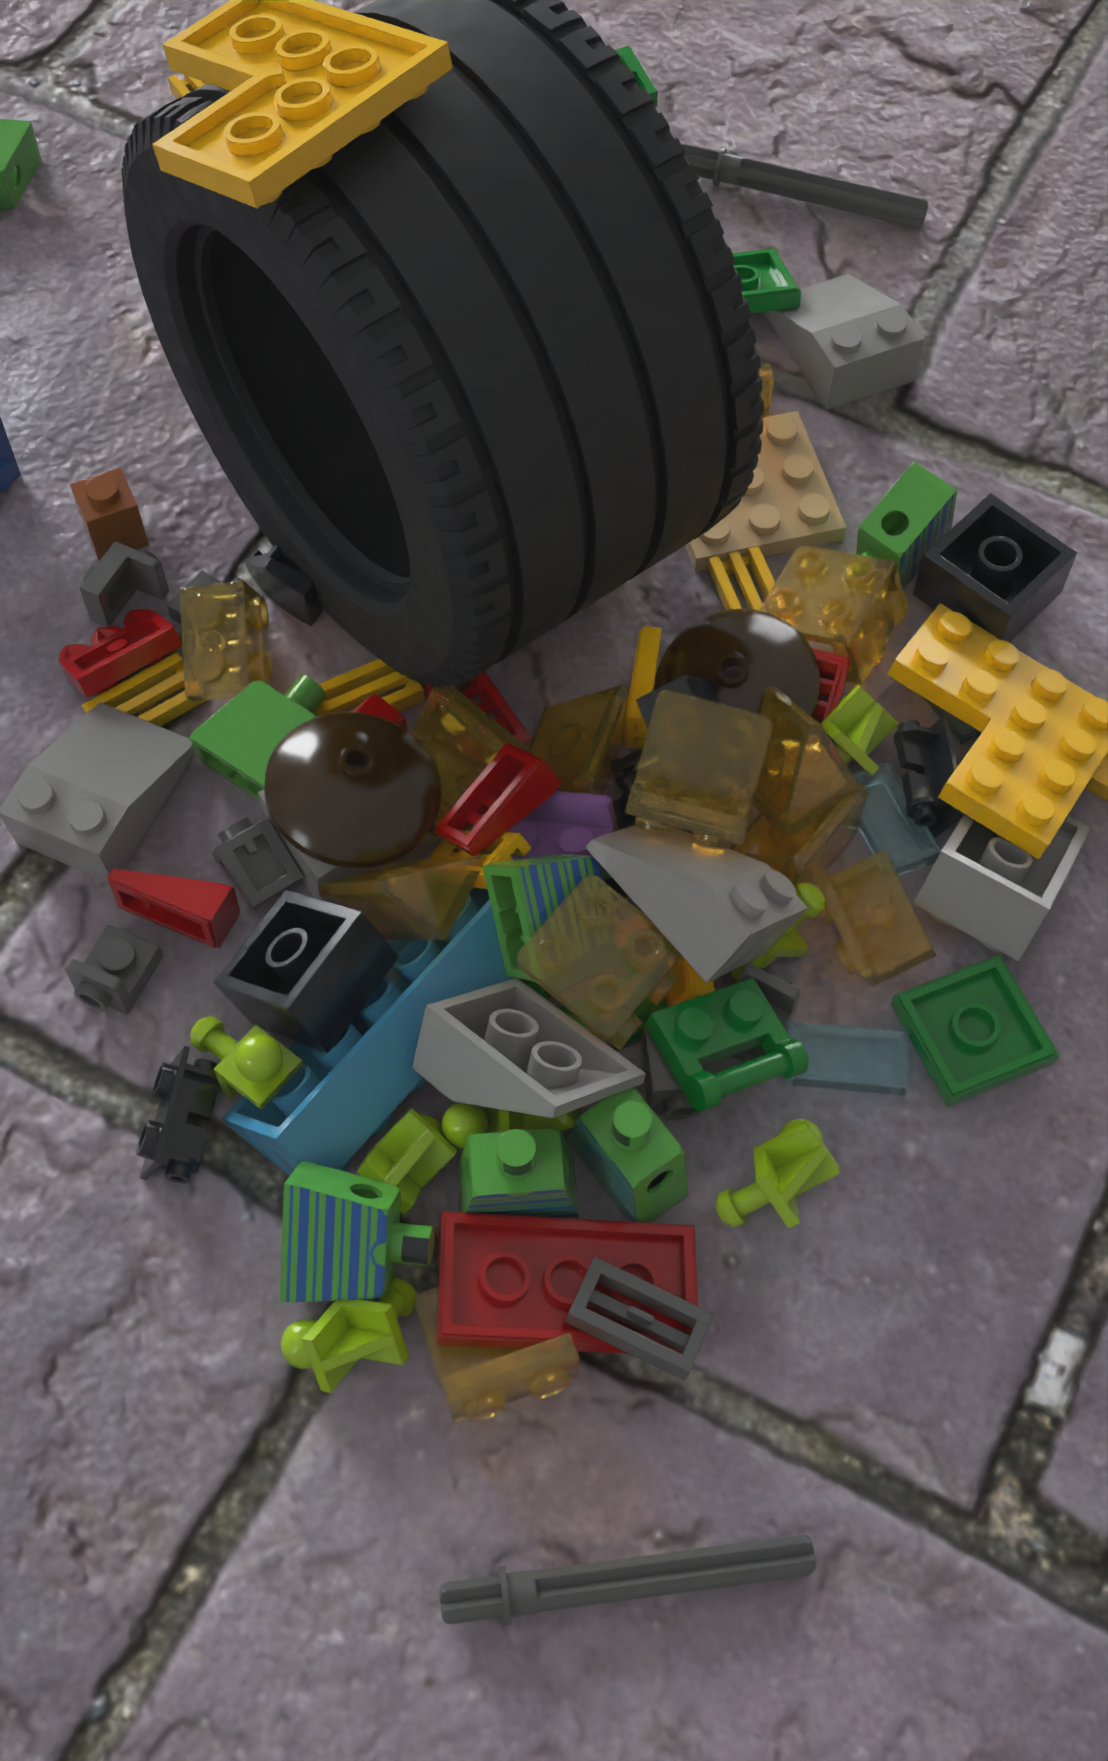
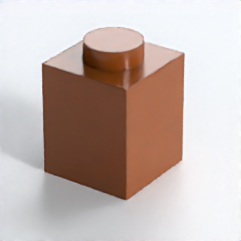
M121 467L70 484L83 526L98 561L102 559L115 541L135 550L149 546L138 505Z

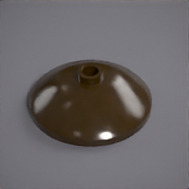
M753 609L720 611L705 616L689 625L672 641L662 656L654 685V690L683 675L710 679L746 766L767 761L791 747L803 735L813 720L821 691L818 663L811 646L803 635L785 620L773 614ZM737 666L742 669L740 675L735 678L723 676L724 671L729 667Z
M337 712L318 716L300 724L278 743L267 764L264 795L273 823L284 838L295 848L316 860L334 866L367 868L384 865L402 858L424 841L437 820L441 805L442 784L433 757L420 740L408 730L379 716L359 712ZM358 764L364 766L365 769L355 770L348 765Z

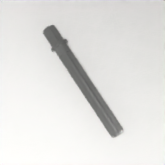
M687 143L682 144L685 149V156L689 164L693 165L698 177L713 180L714 186H718L720 182L916 228L922 227L925 221L928 201L924 198L727 153L726 147H721L720 151Z
M803 1534L542 1570L506 1573L505 1566L498 1567L497 1576L445 1582L442 1584L439 1591L441 1615L443 1621L447 1624L503 1617L504 1626L512 1625L511 1617L538 1614V1612L809 1576L816 1568V1557L810 1537Z

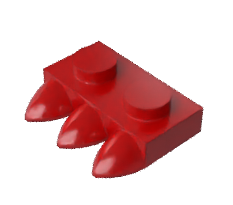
M151 609L131 610L124 618L125 628L122 629L114 626L100 627L92 635V646L84 644L66 645L61 650L58 660L69 682L86 698L93 694L100 695L120 684L122 678L140 668L151 667L167 658L169 652L182 646L183 644L175 627Z

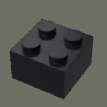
M990 493L923 554L913 595L934 610L941 603L954 612L963 614L971 622L993 634L998 639L1010 643L1062 593L1077 552Z
M285 890L213 983L254 1026L257 1025L262 1029L329 1053L337 1040L345 1034L347 1027L372 993L380 987L384 977L398 960L399 956L361 911Z

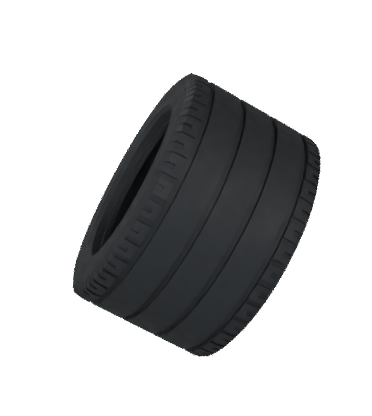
M377 0L353 12L448 42L453 69L429 85L423 95L408 100L384 117L374 130L359 135L335 152L328 163L310 170L286 187L275 201L261 205L258 208L161 171L152 145L228 94L229 90L206 84L186 94L183 98L180 97L164 105L134 126L124 148L125 156L122 162L123 204L131 253L142 294L171 370L216 459L272 546H280L285 564L309 576L314 582L317 602L333 620L359 644L398 673L419 684H427L430 687H438L439 689L457 686L472 680L485 672L493 664L504 660L561 622L571 618L628 580L633 579L684 547L693 539L695 540L708 532L739 505L741 498L748 490V486L752 484L753 470L757 467L759 460L757 455L761 452L762 441L760 435L763 433L761 415L764 414V401L760 392L763 391L762 377L758 371L761 368L760 357L754 346L757 342L755 331L749 321L752 315L748 302L741 292L744 288L740 275L733 265L736 261L730 247L725 243L723 238L724 231L720 221L715 218L711 208L713 204L708 194L704 193L699 184V177L693 165L689 164L685 156V149L678 138H674L671 134L670 126L661 112L658 113L653 98L645 88L640 89L636 76L627 65L623 66L618 53L610 45L605 46L601 36L591 26L587 27L582 16L573 9L568 10L561 0Z

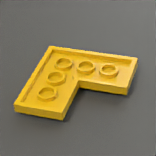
M230 0L162 44L170 70L201 80L205 84L229 90L230 92L152 145L161 171L258 208L261 205L275 201L286 187L310 170L328 163L335 152L359 135L374 130L384 117L408 100L423 95L429 85L452 70L448 42L315 0Z
M939 603L896 657L887 675L981 732L978 739L946 782L938 798L1039 860L1108 752V701L1094 696L1066 679L1058 671L1049 669L1019 651L1013 644L998 639L993 634L971 622L963 614L954 612Z

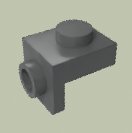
M116 541L96 566H92L86 572L80 586L90 620L105 627L113 623L137 589L161 600L169 592L162 563L155 555L145 549L137 548L135 550Z

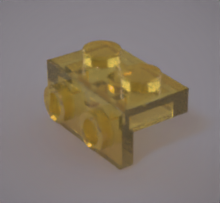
M244 581L179 588L185 697L191 701L235 697L253 681L261 680L266 684H270L272 681V664L268 652L263 649L262 630H267L269 626V612L265 599L260 597L259 593Z
M884 849L832 876L823 866L813 871L816 882L825 898V909L820 914L828 925L833 922L836 923L842 940L834 943L835 948L850 975L859 972L874 987L937 956L896 868Z

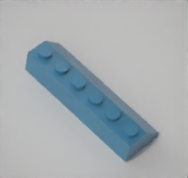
M441 885L389 940L388 944L399 956L398 960L384 977L380 987L372 993L347 1027L345 1034L337 1040L329 1053L294 1041L288 1049L302 1059L303 1066L262 1110L242 1096L222 1118L228 1127L289 1176L300 1161L313 1162L346 1172L351 1164L352 1156L370 1137L379 1134L386 1128L391 1121L392 1112L405 1097L427 1082L425 1078L412 1069L426 1005L513 979V977L506 975L487 889Z

